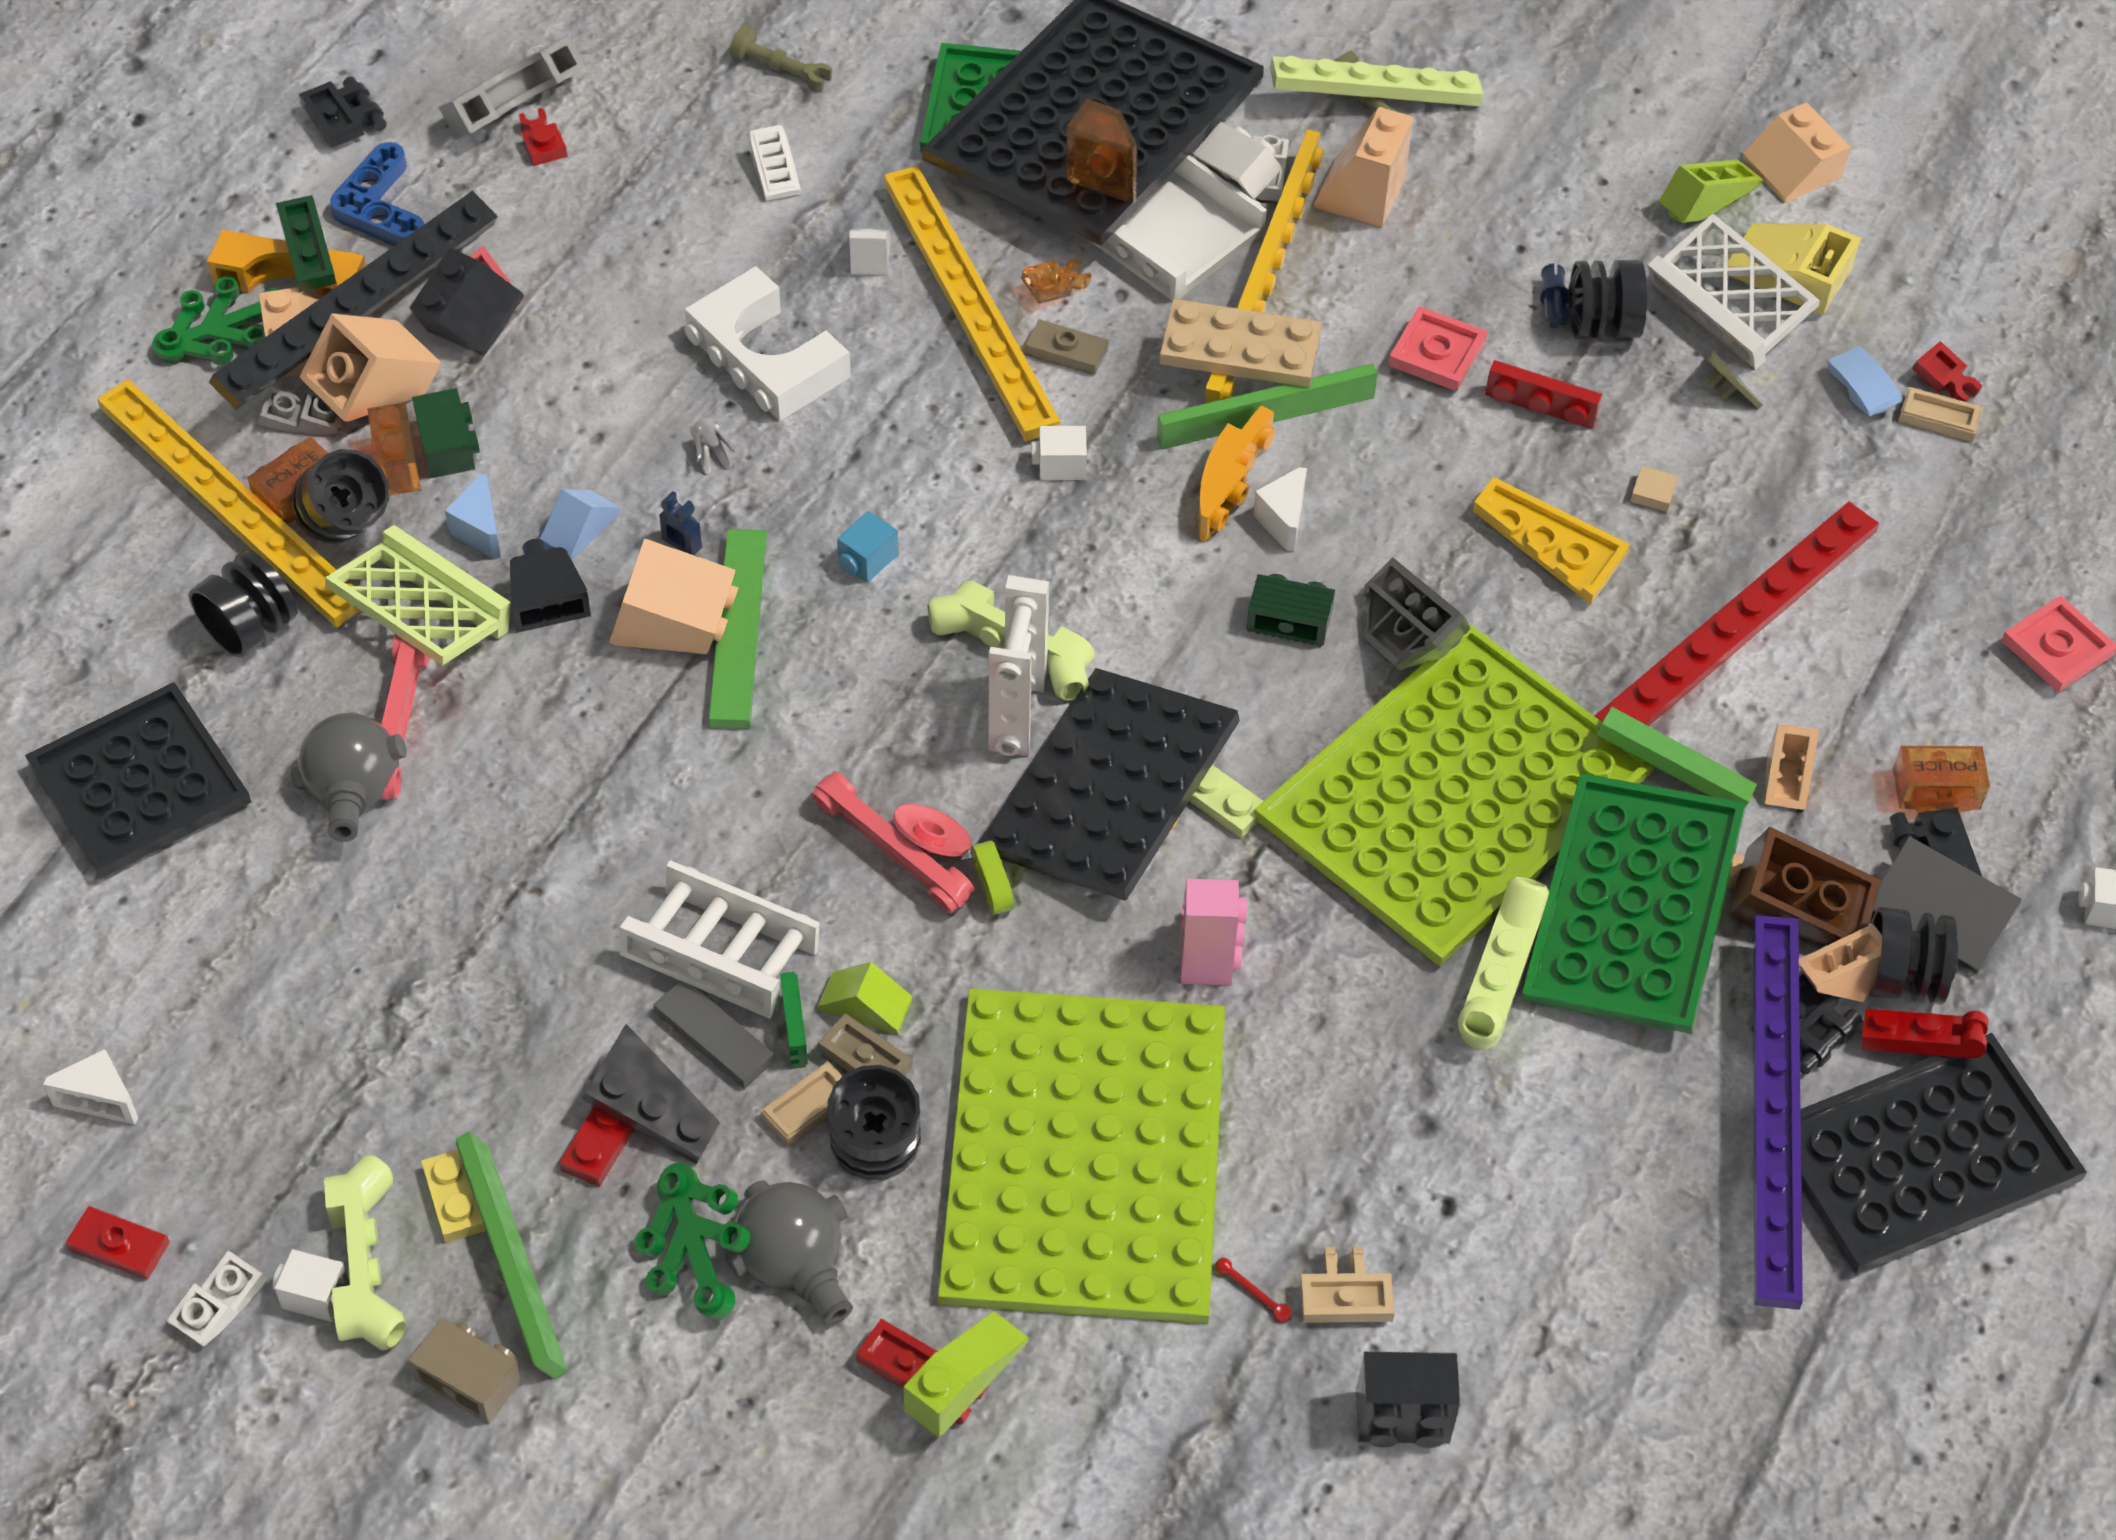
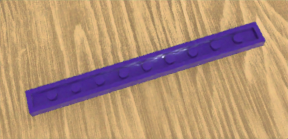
M1755 915L1753 922L1754 1305L1800 1310L1803 1303L1798 919Z

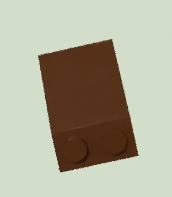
M1768 827L1747 847L1728 915L1752 927L1755 915L1798 919L1799 940L1829 945L1869 926L1881 880L1785 833Z

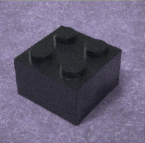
M1364 1351L1356 1388L1358 1442H1370L1371 1445L1376 1447H1390L1397 1443H1416L1423 1448H1435L1443 1443L1450 1444L1460 1407L1457 1353Z

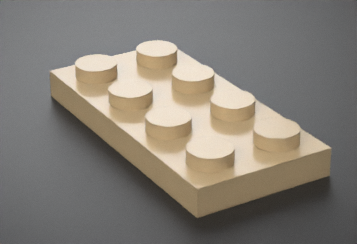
M1173 299L1160 353V364L1310 388L1322 322Z

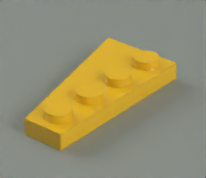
M1495 477L1490 480L1474 501L1473 512L1590 605L1628 554L1630 544Z

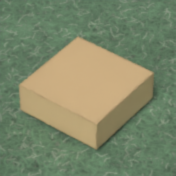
M1641 466L1630 502L1668 512L1679 476Z

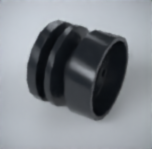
M1594 260L1591 269L1588 261L1574 262L1567 295L1568 314L1574 338L1587 339L1591 331L1593 338L1601 339L1607 322H1609L1613 338H1641L1647 314V281L1642 260H1614L1609 277H1607L1605 266L1601 260Z
M339 449L325 454L296 479L290 494L291 511L297 525L308 536L323 543H342L356 537L363 530L372 526L384 514L389 501V483L383 469L370 456L357 450ZM336 496L339 503L332 505L329 499Z
M243 550L235 556L233 562L224 564L221 569L222 577L219 575H209L193 587L188 594L190 604L205 630L227 652L241 658L264 642L266 638L264 630L269 633H276L283 624H288L298 614L296 602L282 578L270 564L250 550Z
M1879 907L1876 910L1872 924L1882 935L1881 956L1876 981L1868 995L1898 999L1901 996L1906 981H1909L1911 998L1914 1002L1923 1001L1927 993L1931 1004L1943 1005L1949 995L1958 963L1955 918L1953 916L1941 915L1935 925L1933 915L1931 913H1924L1918 922L1916 930L1913 931L1911 916L1908 910Z
M883 1065L861 1066L845 1073L833 1086L827 1101L830 1147L836 1161L851 1175L866 1180L888 1179L903 1172L915 1160L921 1144L920 1102L911 1080L898 1070Z

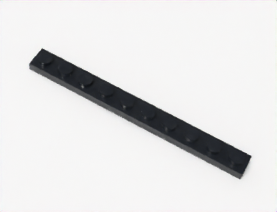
M472 190L211 376L209 384L235 410L239 409L310 357L331 314L366 317L437 266L449 248L458 251L494 225L498 216Z

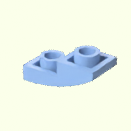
M1861 346L1827 360L1829 373L1848 388L1850 401L1868 416L1882 413L1889 407L1902 402V395L1890 377Z

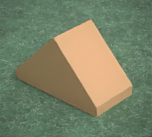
M1777 723L1767 754L1764 804L1806 810L1819 729Z
M1871 924L1800 958L1799 968L1817 992L1864 1002L1876 981L1881 956L1882 935Z

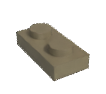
M846 1013L818 1042V1051L848 1072L861 1066L883 1065L896 1069L906 1076L913 1068L912 1058Z

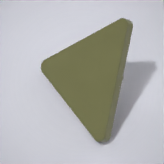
M1713 350L1707 358L1715 367L1705 377L1709 387L1713 388L1724 378L1726 382L1716 390L1722 399L1729 397L1738 389L1760 409L1763 404L1718 353Z

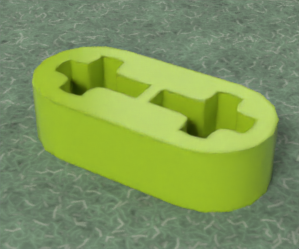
M991 840L972 845L973 865L992 915L1014 910L1012 890L994 842Z

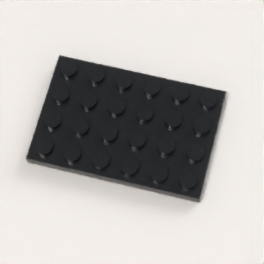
M1095 668L1088 678L1089 686L1085 691L1083 689L1080 690L979 841V844L992 840L1001 860L1127 901L1240 722L1238 710Z
M1993 1033L1985 1035L1987 1047L1982 1057L1961 1058L1934 1055L1801 1108L1802 1189L1855 1274H1859L2083 1181L2087 1171Z

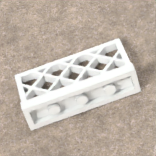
M1713 213L1664 258L1657 255L1647 264L1651 284L1754 370L1766 361L1765 354L1820 305L1817 297ZM1713 228L1724 236V245L1702 246V238ZM1745 253L1750 257V266L1728 268V254ZM1723 254V268L1702 269V255ZM1697 255V269L1680 270L1674 265L1682 256ZM1755 275H1772L1777 279V288L1755 289ZM1750 276V290L1728 291V277ZM1723 277V291L1707 292L1701 287L1702 278ZM1798 296L1805 302L1797 311H1781V297ZM1776 297L1775 312H1754V298ZM1750 299L1749 313H1732L1728 309V300ZM1776 321V330L1764 339L1754 331V322Z

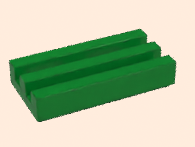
M795 972L780 973L791 1069L804 1068L808 1064L798 975H795Z

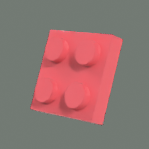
M1419 306L1391 352L1388 366L1458 391L1483 348L1488 331Z
M2061 595L2005 631L2001 640L2004 645L2057 693L2113 657L2116 652V644Z

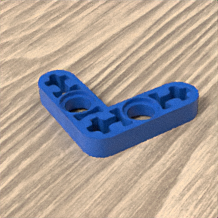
M384 142L376 146L330 198L332 214L336 221L393 246L424 225V221L418 215L380 200L407 168L405 152L401 145L394 142ZM367 179L378 181L370 187L360 185L362 181ZM376 215H384L388 217L385 221L381 223H372L369 221L373 216Z

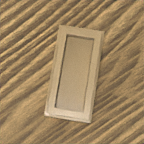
M1908 387L1898 422L1973 442L1983 407Z
M827 1061L760 1110L761 1119L788 1147L828 1118L827 1101L833 1086L843 1076Z

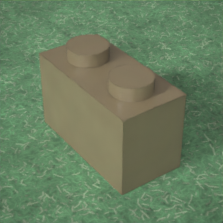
M442 1317L408 1360L415 1381L488 1424L521 1382L517 1358L510 1350L500 1344H495L492 1347L480 1340L479 1335L468 1325L461 1322L454 1325Z

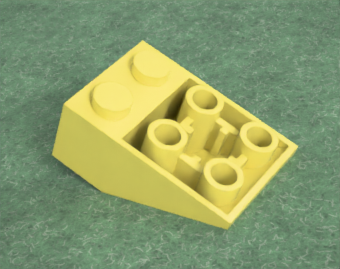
M1752 223L1743 237L1817 297L1820 305L1814 312L1821 315L1825 314L1851 272L1861 241L1860 237L1828 224ZM1733 253L1728 260V268L1750 266V257L1745 253ZM1755 275V287L1759 289L1777 288V279L1772 275ZM1731 276L1750 285V276ZM1798 296L1781 297L1800 306L1805 303Z

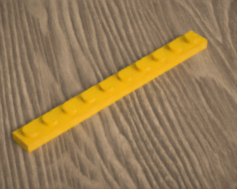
M1306 130L1237 309L1265 312L1266 301L1263 300L1265 296L1271 297L1276 281L1274 271H1281L1286 255V249H1283L1284 245H1291L1296 228V224L1293 222L1294 219L1300 220L1306 201L1303 198L1304 193L1311 194L1315 180L1313 170H1320L1323 162L1325 149L1319 147L1321 132ZM1211 373L1206 386L1205 403L1232 397L1235 388V381H1232L1234 376Z
M916 165L885 174L884 186L1024 441L1040 437V426H1060L1059 417L919 166Z
M126 379L97 398L99 408L250 549L270 564L278 575L334 627H339L361 611L325 587V577L337 570L134 383ZM348 580L344 582L348 586H354Z

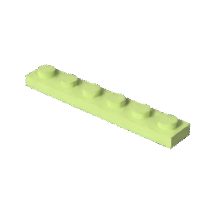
M1272 56L1269 67L1274 89L1470 106H1480L1484 95L1478 74L1468 71L1450 72L1439 71L1433 68H1404L1399 65H1370L1365 62L1346 63L1335 62L1330 59H1300L1296 56Z

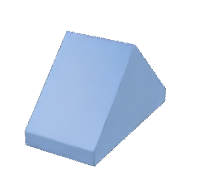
M487 474L478 475L445 510L449 535L492 559L501 558L488 478Z
M561 489L540 539L545 542L546 547L549 549L565 548L571 560H573L621 513V509L592 490Z

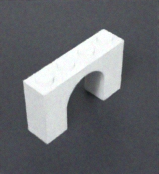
M755 266L685 308V333L693 345H699L708 353L715 366L723 367L731 375L734 383L740 389H746L755 398L758 406L763 411H769L776 419L781 421L851 378L850 352L827 331L822 332L793 351L784 354L764 355L746 348L740 342L742 338L753 329L781 313L779 287Z

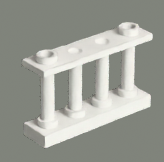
M1008 575L1005 587V649L990 647L989 751L999 752L1006 756L1019 755L1029 757L1031 691L1044 693L1047 682L1049 581Z
M670 860L666 865V894L668 896L648 922H642L630 916L625 919L620 926V955L771 1019L779 1004L780 980L776 977L796 948L811 955L817 953L820 922L702 874L692 867H686ZM684 901L704 909L705 912L685 938H680L663 931ZM721 917L742 925V928L723 954H717L701 947ZM758 933L780 941L761 970H755L738 962Z

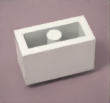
M1222 122L1216 126L1193 153L1198 162L1204 163L1211 171L1224 180L1231 182L1238 190L1253 200L1259 196L1282 169L1274 157L1275 149L1262 138L1256 141L1243 128L1236 126L1233 129Z

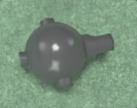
M354 712L340 713L327 717L308 732L300 747L298 765L291 768V777L298 790L307 789L312 797L323 804L328 811V834L332 839L339 842H348L357 837L360 815L366 808L375 805L381 800L385 787L387 788L394 771L399 766V759L405 758L407 755L406 745L399 734L391 736L386 728L376 720Z
M760 1180L750 1185L744 1192L746 1202L742 1205L735 1220V1223L747 1228L750 1233V1242L739 1253L730 1251L725 1254L727 1263L734 1275L739 1278L747 1273L758 1283L773 1289H795L800 1298L807 1299L808 1302L814 1305L827 1325H834L844 1320L852 1312L853 1306L838 1285V1271L833 1265L840 1245L839 1222L848 1217L841 1200L837 1195L826 1199L813 1188L795 1182H780L768 1185L765 1180ZM738 1232L733 1234V1242L737 1239Z

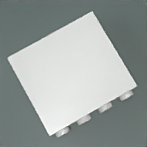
M1188 155L1102 246L1094 242L1092 243L1173 301V299L1182 298L1265 234L1267 209L1258 201L1251 199L1238 190L1231 182L1224 180L1211 171L1204 163L1198 162Z

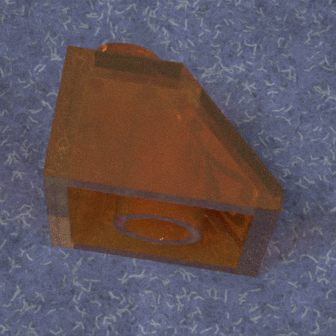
M1086 99L1067 125L1068 181L1134 204L1137 200V144L1119 109Z

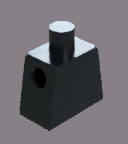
M531 539L525 542L522 546L524 555L513 557L510 560L511 604L517 633L590 617L591 612L587 588L566 549L557 547L547 550L545 542L541 539Z

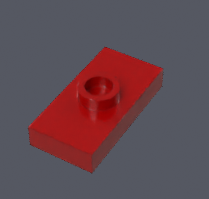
M88 1206L65 1243L70 1251L148 1280L170 1241L165 1234Z

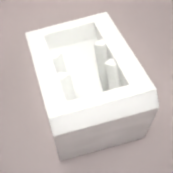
M849 230L851 274L888 275L891 230Z
M1299 467L1255 492L1253 516L1288 552H1294L1307 468Z
M106 1050L100 1051L46 1077L43 1084L54 1107L133 1125L136 1124L138 1119L132 1100Z

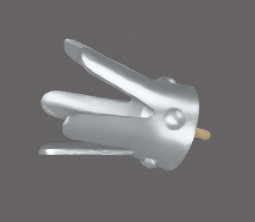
M711 418L696 422L692 426L690 434L696 445L697 462L701 459L704 473L707 475L711 471L709 449L713 450L725 469H730L731 461L722 441L733 453L736 450L721 434L719 423Z

